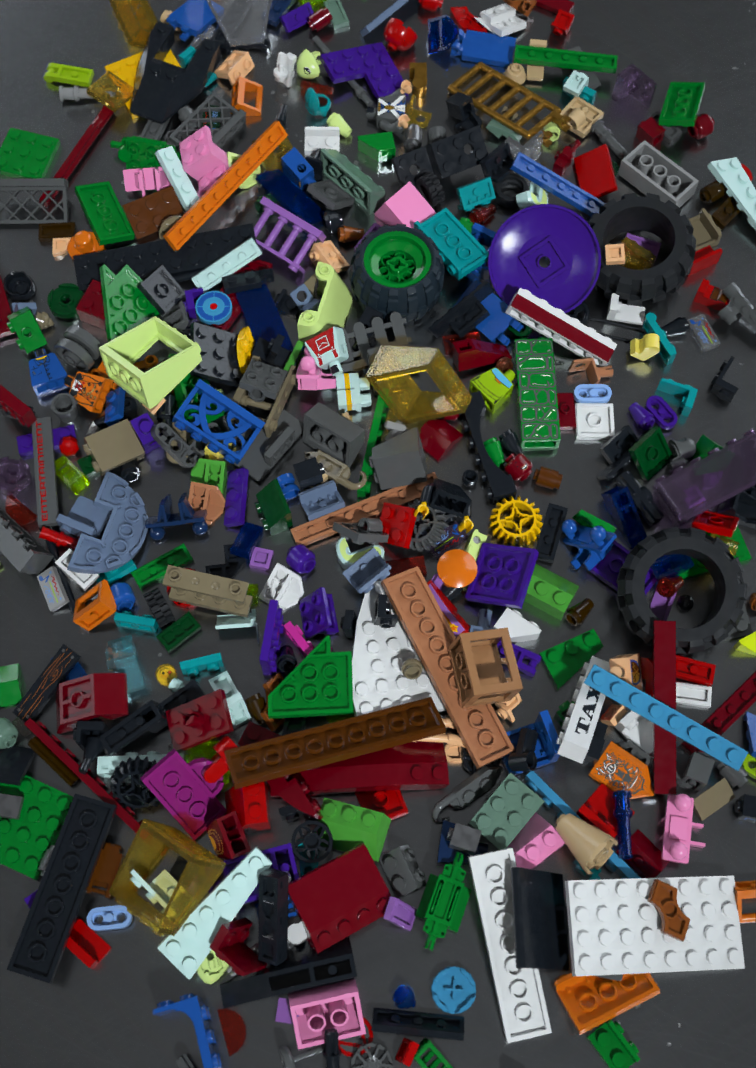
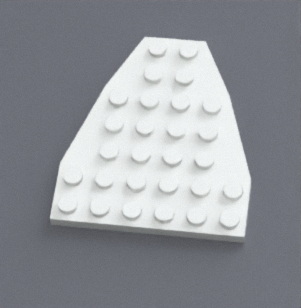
M382 581L374 582L373 585L375 587L364 595L355 627L352 655L355 717L429 697L432 698L438 712L447 711L423 664V670L418 678L408 679L403 675L401 666L407 659L414 658L420 662L421 660L399 618L395 627L382 628L379 625H374L375 602L379 594L386 595L381 585ZM387 597V603H390L389 614L397 615L389 598Z

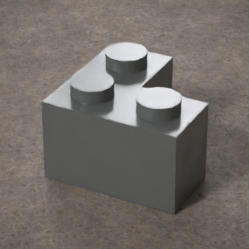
M676 748V784L697 793L707 785L715 760L710 759V756L703 752H694L689 757L684 755L682 750Z

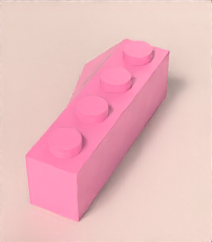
M535 813L507 848H513L517 867L535 869L565 843L553 826L538 813Z

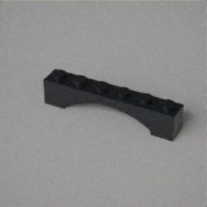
M481 391L458 396L459 415H461L463 420L461 421L462 429L464 432L467 431L468 446L473 448L474 463L479 465V476L481 482H485L487 487L485 488L487 498L491 499L493 505L498 502L501 503L504 498L509 501L511 496L515 499L517 490L511 474L506 475L496 466L483 444L480 432V419L482 416H485L486 405Z

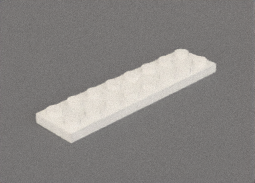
M513 848L469 856L468 860L506 1042L511 1043L552 1033L539 969L520 970L516 968L511 868L517 866Z

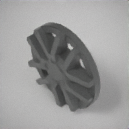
M373 1042L358 1047L350 1061V1068H393L394 1066L389 1051L384 1046ZM368 1047H375L372 1055L367 1049ZM363 1049L367 1054L365 1059L359 1054ZM379 1049H381V1050H383L384 1052L382 1053V1055H381V1056L379 1057V1059H378V1058L376 1057V1055H377ZM386 1056L388 1058L389 1064L382 1063ZM356 1057L361 1060L362 1064L354 1066Z

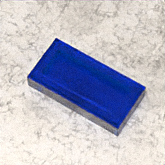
M245 522L230 549V554L249 559L263 533V527Z

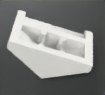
M277 563L258 598L268 604L270 600H278L280 608L285 610L298 604L304 594L302 578L297 573Z

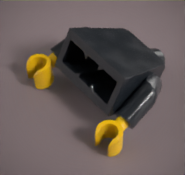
M436 478L433 483H429L423 488L419 501L420 505L415 510L414 517L420 512L423 514L422 520H424L429 513V508L427 507L429 505L431 508L462 517L463 521L458 525L459 532L466 529V533L472 530L474 524L469 519L471 518L472 500L460 486Z

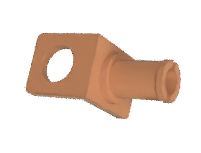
M594 358L573 360L568 368L569 372L585 370L590 384H598L601 380L600 378L612 377L614 374L611 365L597 367ZM584 363L582 366L575 367L578 364Z

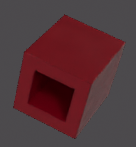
M650 117L646 121L643 120L639 123L635 137L640 142L645 140L655 147L662 142L666 129L659 125L654 118Z

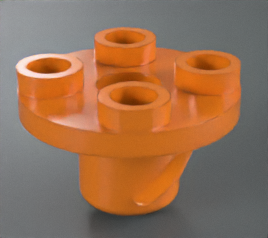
M85 230L77 232L68 243V253L72 260H74L73 256L105 250L104 245H99L95 234Z

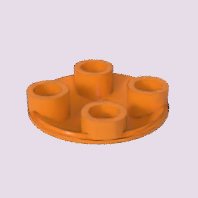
M453 549L445 552L440 557L437 563V573L446 587L462 588L474 581L477 575V563L468 552Z

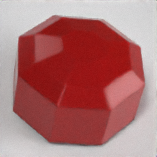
M72 436L63 437L59 442L61 453L66 456L75 455L79 450L77 439Z

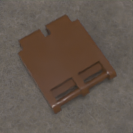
M106 842L86 893L91 894L95 892L105 895V898H111L124 857L123 854H120L122 846ZM94 886L106 888L107 891H106V890H102V889H98V888H94Z

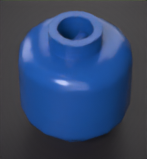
M124 582L112 584L110 589L117 605L116 612L122 613V611L131 610L136 601L131 586Z

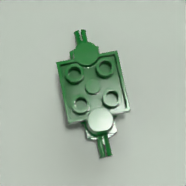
M127 136L123 137L121 142L111 140L110 143L111 148L119 149L118 158L122 162H126V169L160 167L161 164L155 153L157 150L170 146L173 147L179 160H182L181 153L177 152L175 146L167 145V142Z
M456 852L453 864H445L442 874L436 876L430 873L415 916L426 921L423 931L428 934L424 948L428 949L431 941L430 951H433L436 939L444 938L447 930L455 933L458 932L472 889L464 886L465 883L463 881L466 871L461 868L465 855L461 854L458 862L459 852Z

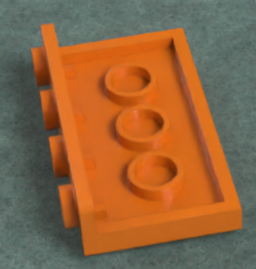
M572 973L559 976L554 982L555 993L579 1035L660 994V988L650 973L623 974L621 981L595 976H572Z

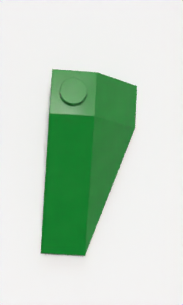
M169 354L168 359L176 354ZM189 373L174 388L177 408L181 407L199 379L210 385L208 380L191 376ZM197 393L190 404L199 406L201 395ZM213 403L210 404L211 409L206 407L207 410L211 411L217 409V406ZM193 409L187 410L184 413L185 420L191 423L194 422L195 418L190 415L193 413L198 414V411ZM223 411L218 415L206 414L207 423L225 415L226 412Z

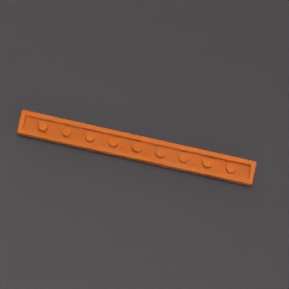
M274 121L163 236L174 251H178L288 136L279 121Z

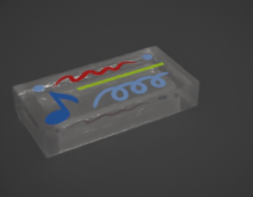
M704 314L687 320L689 329L703 353L720 346L721 342Z

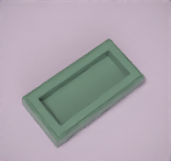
M340 0L323 1L324 8L326 7L332 15L333 20L330 22L334 30L349 26V19Z

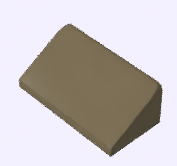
M723 778L694 799L693 811L701 821L735 798L726 778Z

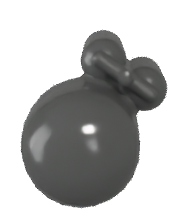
M684 437L679 440H669L668 445L674 459L666 466L668 473L683 469L688 462L686 459L694 456L696 444L693 439Z

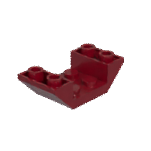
M93 673L59 683L56 691L57 734L74 730L78 721H86L100 716L112 720L128 715L126 673Z

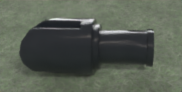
M168 395L164 397L166 401L157 410V421L166 423L172 428V419L176 413V398L173 395Z

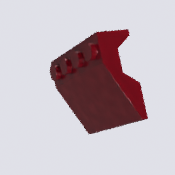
M364 843L290 882L288 886L289 898L308 935V943L317 953L383 917L391 896Z

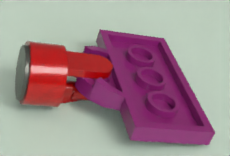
M225 735L212 747L216 754L211 759L197 758L186 763L179 753L173 749L140 777L141 781L194 841L207 830L206 828L215 819L220 818L227 812L226 808L215 796L224 785L223 775L229 771L224 751L240 747L230 735Z

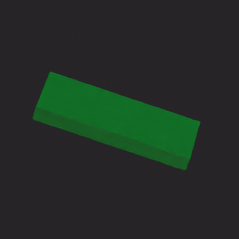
M183 543L132 571L131 574L142 591L162 580L168 565L183 568L194 562Z

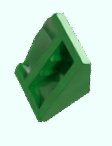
M20 664L0 667V708L18 705L23 699Z

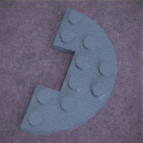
M106 472L93 506L112 512L103 536L100 540L81 533L67 568L69 571L83 574H98L115 570L133 559L145 541L148 528L145 527L148 519L144 508L145 504L138 492L135 493L128 486L129 483L114 473Z

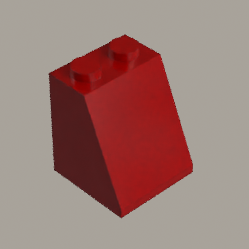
M265 781L235 789L233 786L225 792L226 814L236 811L244 834L272 831L268 788Z

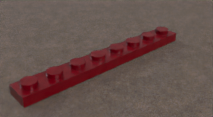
M29 718L24 723L103 802L116 805L118 807L116 814L145 843L152 838L148 833L151 828L142 820L138 823L133 818L135 813L129 807L123 808L117 802V798L113 797L112 791L108 794L103 789L106 785L97 776L93 779L89 775L90 769H88L87 774H81L78 771L82 762L78 765L74 761L76 756L68 748L64 751L59 746L62 742L54 734L51 736L45 733L47 728L39 720L35 723Z

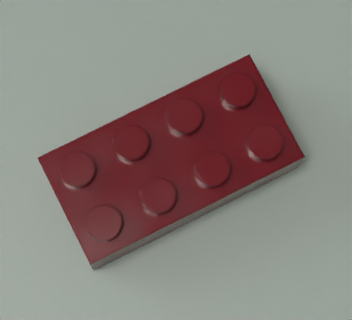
M0 384V406L2 410L8 411L13 419L17 418L22 426L25 425L29 428L37 420L33 411Z

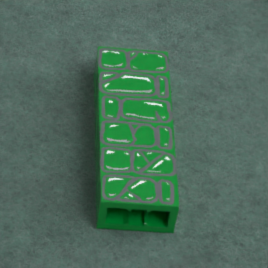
M544 337L538 339H515L513 357L516 375L515 386L520 445L522 449L558 448L561 436L553 341Z

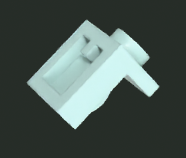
M574 70L564 84L563 90L578 97L585 86L588 87L589 77L582 72Z

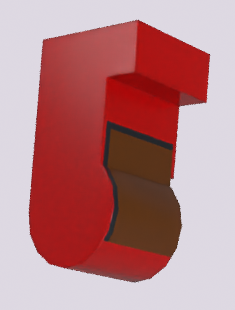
M703 279L693 301L721 311L730 304V299L722 292L724 289L710 285L709 280Z

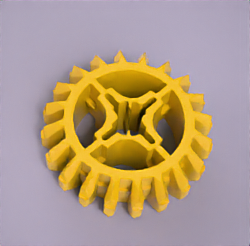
M512 496L509 497V501L505 498L502 499V502H498L495 506L496 508L492 509V515L489 517L491 522L489 527L494 529L492 535H498V542L503 539L504 545L511 543V546L518 544L519 547H523V542L527 546L530 545V542L535 541L537 536L540 535V529L543 526L541 522L543 517L539 515V508L533 509L535 506L534 502L528 504V498L521 501L520 496L517 497V500H514ZM508 511L511 512L510 516L500 520V517L504 513ZM529 524L532 525L528 531L521 533L523 527H527Z

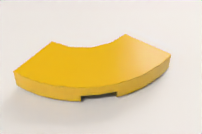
M249 326L243 327L237 338V359L242 374L245 373L253 357L251 355L255 344Z

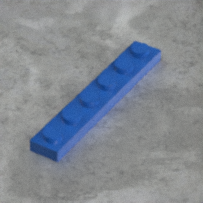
M518 152L512 163L511 170L589 216L599 213L600 207L606 204L521 152Z

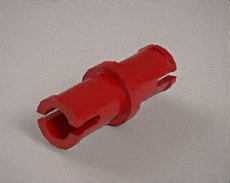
M45 526L42 527L39 538L56 543L55 546L59 547L61 545L75 550L79 540L64 534L65 532L63 531L57 532Z

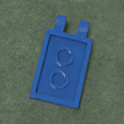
M188 0L172 12L166 19V22L174 26V30L177 27L181 28L180 30L183 33L179 39L186 41L191 35L197 37L224 15L225 9L209 0Z
M455 28L450 55L462 56L461 60L483 62L488 65L508 68L512 64L516 38L509 36L500 37L497 34L467 30L464 33L462 29Z
M475 278L453 307L474 291L481 282ZM492 292L481 302L490 315L478 324L476 328L492 342L498 339L508 347L512 340L503 334L504 331L511 325L520 332L524 326L515 318L505 313L508 305Z

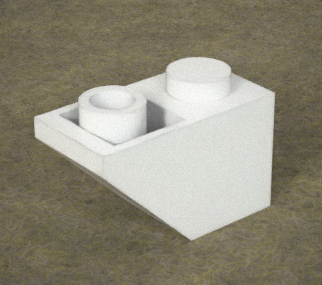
M508 607L493 627V629L508 627L512 643L537 640L542 631L535 622L527 621L520 612L515 609L511 610Z

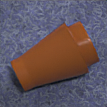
M342 225L337 230L338 242L343 244L361 240L364 236V229Z

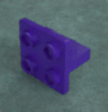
M325 587L318 588L299 601L305 639H311L317 634L335 635L339 632L332 594H326Z

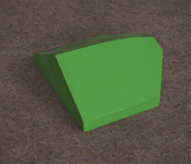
M199 458L191 470L190 483L194 481L218 486L222 495H224L227 482L226 461Z

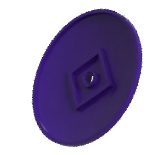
M554 204L533 205L509 217L495 234L488 256L491 282L499 297L506 304L509 305L519 288L530 291L537 298L546 300L549 305L561 309L565 314L578 307L590 295L598 280L601 267L600 246L591 226L576 212ZM543 257H547L550 260V264L546 268L539 265V261Z

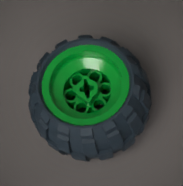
M397 224V226L385 225L379 227L375 232L368 233L361 241V244L358 245V248H356L349 271L351 290L363 311L366 306H369L383 313L385 323L391 322L390 315L393 312H399L402 319L406 318L407 322L411 320L417 321L426 312H429L439 299L440 292L443 289L445 269L438 247L430 237L425 236L423 231L416 227H406L404 224Z

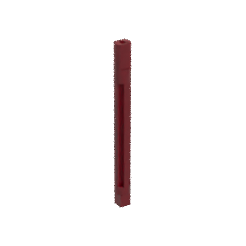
M104 104L53 178H65L68 180L114 114L115 108L112 105ZM56 191L51 197L55 199L59 191ZM44 192L42 196L39 198V203H41L47 196ZM49 198L43 206L48 207L52 200Z

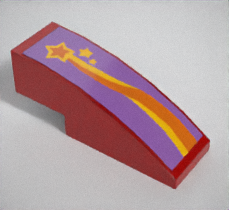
M430 579L427 584L455 637L460 633H468L470 625L458 614V609Z

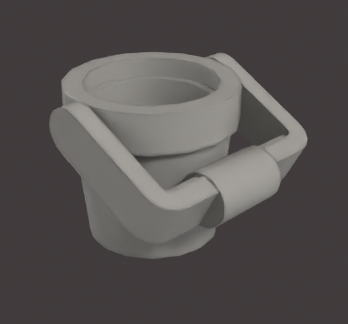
M399 420L396 422L386 421L384 427L389 433L384 439L387 441L409 429Z

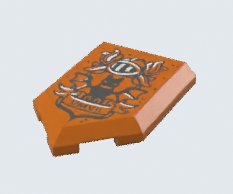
M611 740L588 776L600 784H605L623 800L654 796L648 765Z

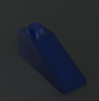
M617 486L601 495L609 514L630 549H633L647 537V534L628 487Z

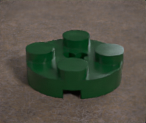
M63 283L58 285L59 288L52 289L47 298L52 314L63 319L78 318L76 307L84 295L81 290H78L79 287L72 283ZM69 298V303L64 304V302H62L66 301V299Z

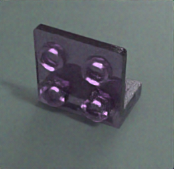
M631 64L617 75L612 99L617 102L630 94L648 109L651 106L657 83L635 65Z

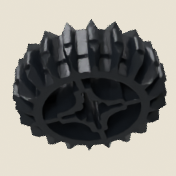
M139 755L135 760L129 757L127 762L122 760L119 766H116L110 779V790H112L113 797L117 798L118 803H124V808L130 806L132 811L139 808L142 812L144 808L150 811L153 806L158 807L160 805V801L152 792H149L148 787L140 779L157 763L156 759L150 762L148 757L144 758V760L140 759ZM126 777H131L127 782L123 781Z

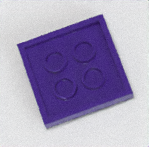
M482 543L476 561L477 575L474 581L469 584L465 598L468 601L522 609L539 552L532 548Z
M270 600L259 659L263 676L269 679L273 676V673H277V653H280L282 646L280 633H284L283 625H285L284 615H282L283 609L280 608L278 600Z

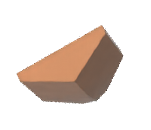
M191 481L188 501L194 511L207 510L205 522L211 525L224 512L226 500L218 486Z

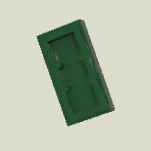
M188 611L159 633L156 638L167 652L170 653L202 629V627Z

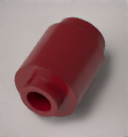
M326 7L324 9L320 8L308 17L309 21L307 24L312 31L318 32L330 24L333 18Z

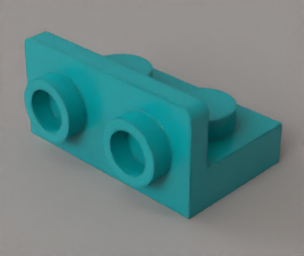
M491 177L456 188L460 201L458 209L465 210V212L474 210L475 206L479 204L481 206L491 203L492 199L496 198Z

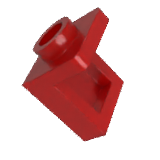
M559 9L554 22L551 23L553 33L558 36H567L575 15Z

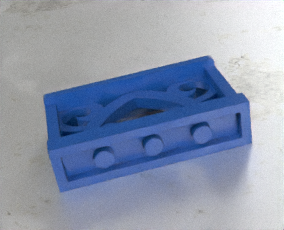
M201 379L198 380L172 419L176 428L181 431L186 430L194 440L204 442L208 445L209 450L214 453L219 452L227 462L237 465L265 425V422ZM197 393L201 395L199 406L190 404ZM212 403L217 406V409L214 411L206 409V407L211 409L210 404ZM190 409L198 411V414L193 413L190 415L195 418V421L192 423L184 418V413ZM223 411L228 413L226 422L231 431L211 433L206 414L218 415ZM233 418L239 421L238 424H234L237 427L236 429L231 423ZM250 428L254 432L246 443L241 434ZM235 437L241 441V449L236 452L228 448L229 443H233L236 446Z

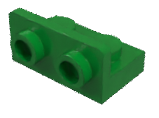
M611 1019L601 1024L586 1038L608 1068H629L633 1063L641 1060L637 1055L639 1050L632 1041L628 1042L622 1035L624 1030L617 1021L613 1022Z

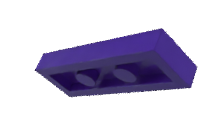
M74 424L53 429L54 450L60 449L59 442L63 437L72 436L77 439ZM32 433L17 436L19 455L21 457L32 455Z
M246 468L228 471L224 525L228 528L244 525L249 474V470Z

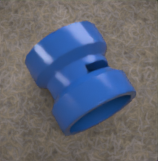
M285 473L277 477L286 500L292 499L300 493L298 485L294 483L295 478L292 473Z

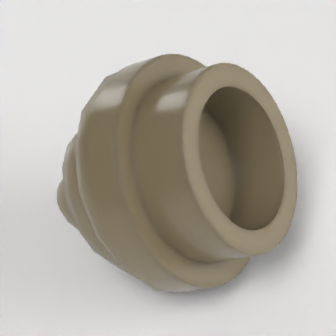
M43 311L42 313L37 312L35 320L40 330L54 325L48 313Z
M414 658L407 659L401 666L403 675L408 679L418 678L423 670L421 662Z

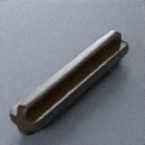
M34 736L28 742V745L69 786L77 783L79 777L38 737Z

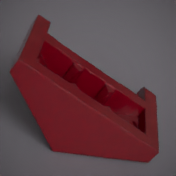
M444 419L428 420L421 427L420 431L424 451L437 462L463 437L462 433Z

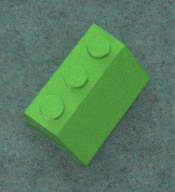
M535 564L524 601L562 620L579 586Z
M324 797L321 806L322 810H320L323 818L318 821L326 825L330 830L333 838L332 849L345 853L364 843L373 861L378 862L391 819L382 812ZM322 827L318 829V835L321 834ZM324 831V835L320 839H325L329 842V836ZM321 842L320 846L329 847L326 843Z

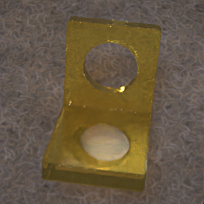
M412 95L410 103H407L405 114L410 118V121L407 123L427 128L431 113L416 110V95ZM418 116H424L426 120L424 122H418L416 118Z

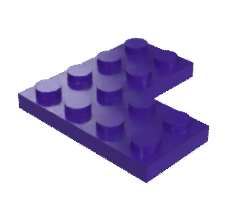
M382 42L325 53L320 56V61L333 84L365 78L377 101L379 97H385L401 88V83L404 81Z

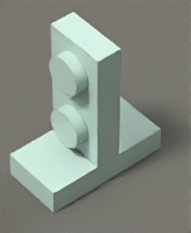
M227 671L208 680L213 691L219 689L225 691L233 729L252 720L243 697L238 692Z

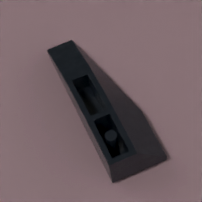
M349 936L320 953H317L308 941H305L287 951V960L278 966L267 963V966L262 970L245 976L238 975L220 985L223 1009L356 979L357 972Z

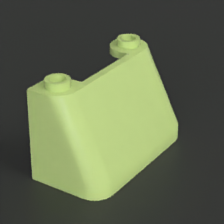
M318 262L315 270V275L318 278L317 294L322 295L318 310L302 312L297 323L298 339L304 342L334 326L344 328L352 305L353 295L335 269L327 263Z

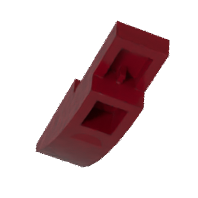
M291 774L267 781L271 788L294 808L318 820L323 818L320 813L322 808L315 798L312 800L309 792L311 790L305 781L301 782L293 778Z

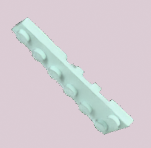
M737 157L710 162L707 166L719 183L725 185L728 189L726 193L729 197H734L738 203L736 206L740 211L742 210L748 216L747 221L756 232V189Z
M257 847L158 945L157 949L188 980L192 978L212 950L210 945L222 924L229 923L234 919L258 885L259 874L269 869L272 865V862Z

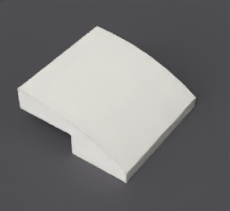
M506 3L480 12V16L486 25L500 37L526 28V21L515 16L516 9Z

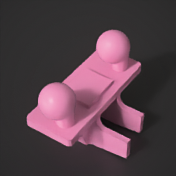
M162 166L123 170L125 190L127 192L142 190V196L145 197L146 190L157 189V191L172 186Z
M305 346V356L300 359L296 372L298 390L336 388V378L332 376V373L322 372V368L317 366L314 358Z
M669 794L667 796L665 817L661 819V823H665L664 834L659 837V841L663 842L662 860L687 864L689 862L690 846L704 848L706 843L691 841L692 828L702 829L704 824L692 822L694 799L686 794Z

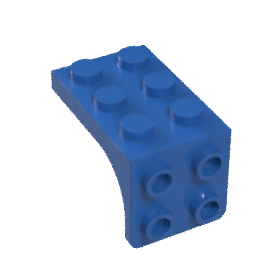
M190 993L180 996L179 1002L174 1003V1001L167 1000L157 1004V1008L152 1010L153 1015L162 1016L175 1011H182L187 1014L195 1027L203 1067H222L220 1054L215 1053L213 1045L217 1043L214 1029L209 1028L208 1020H211L208 1005H204L203 998Z

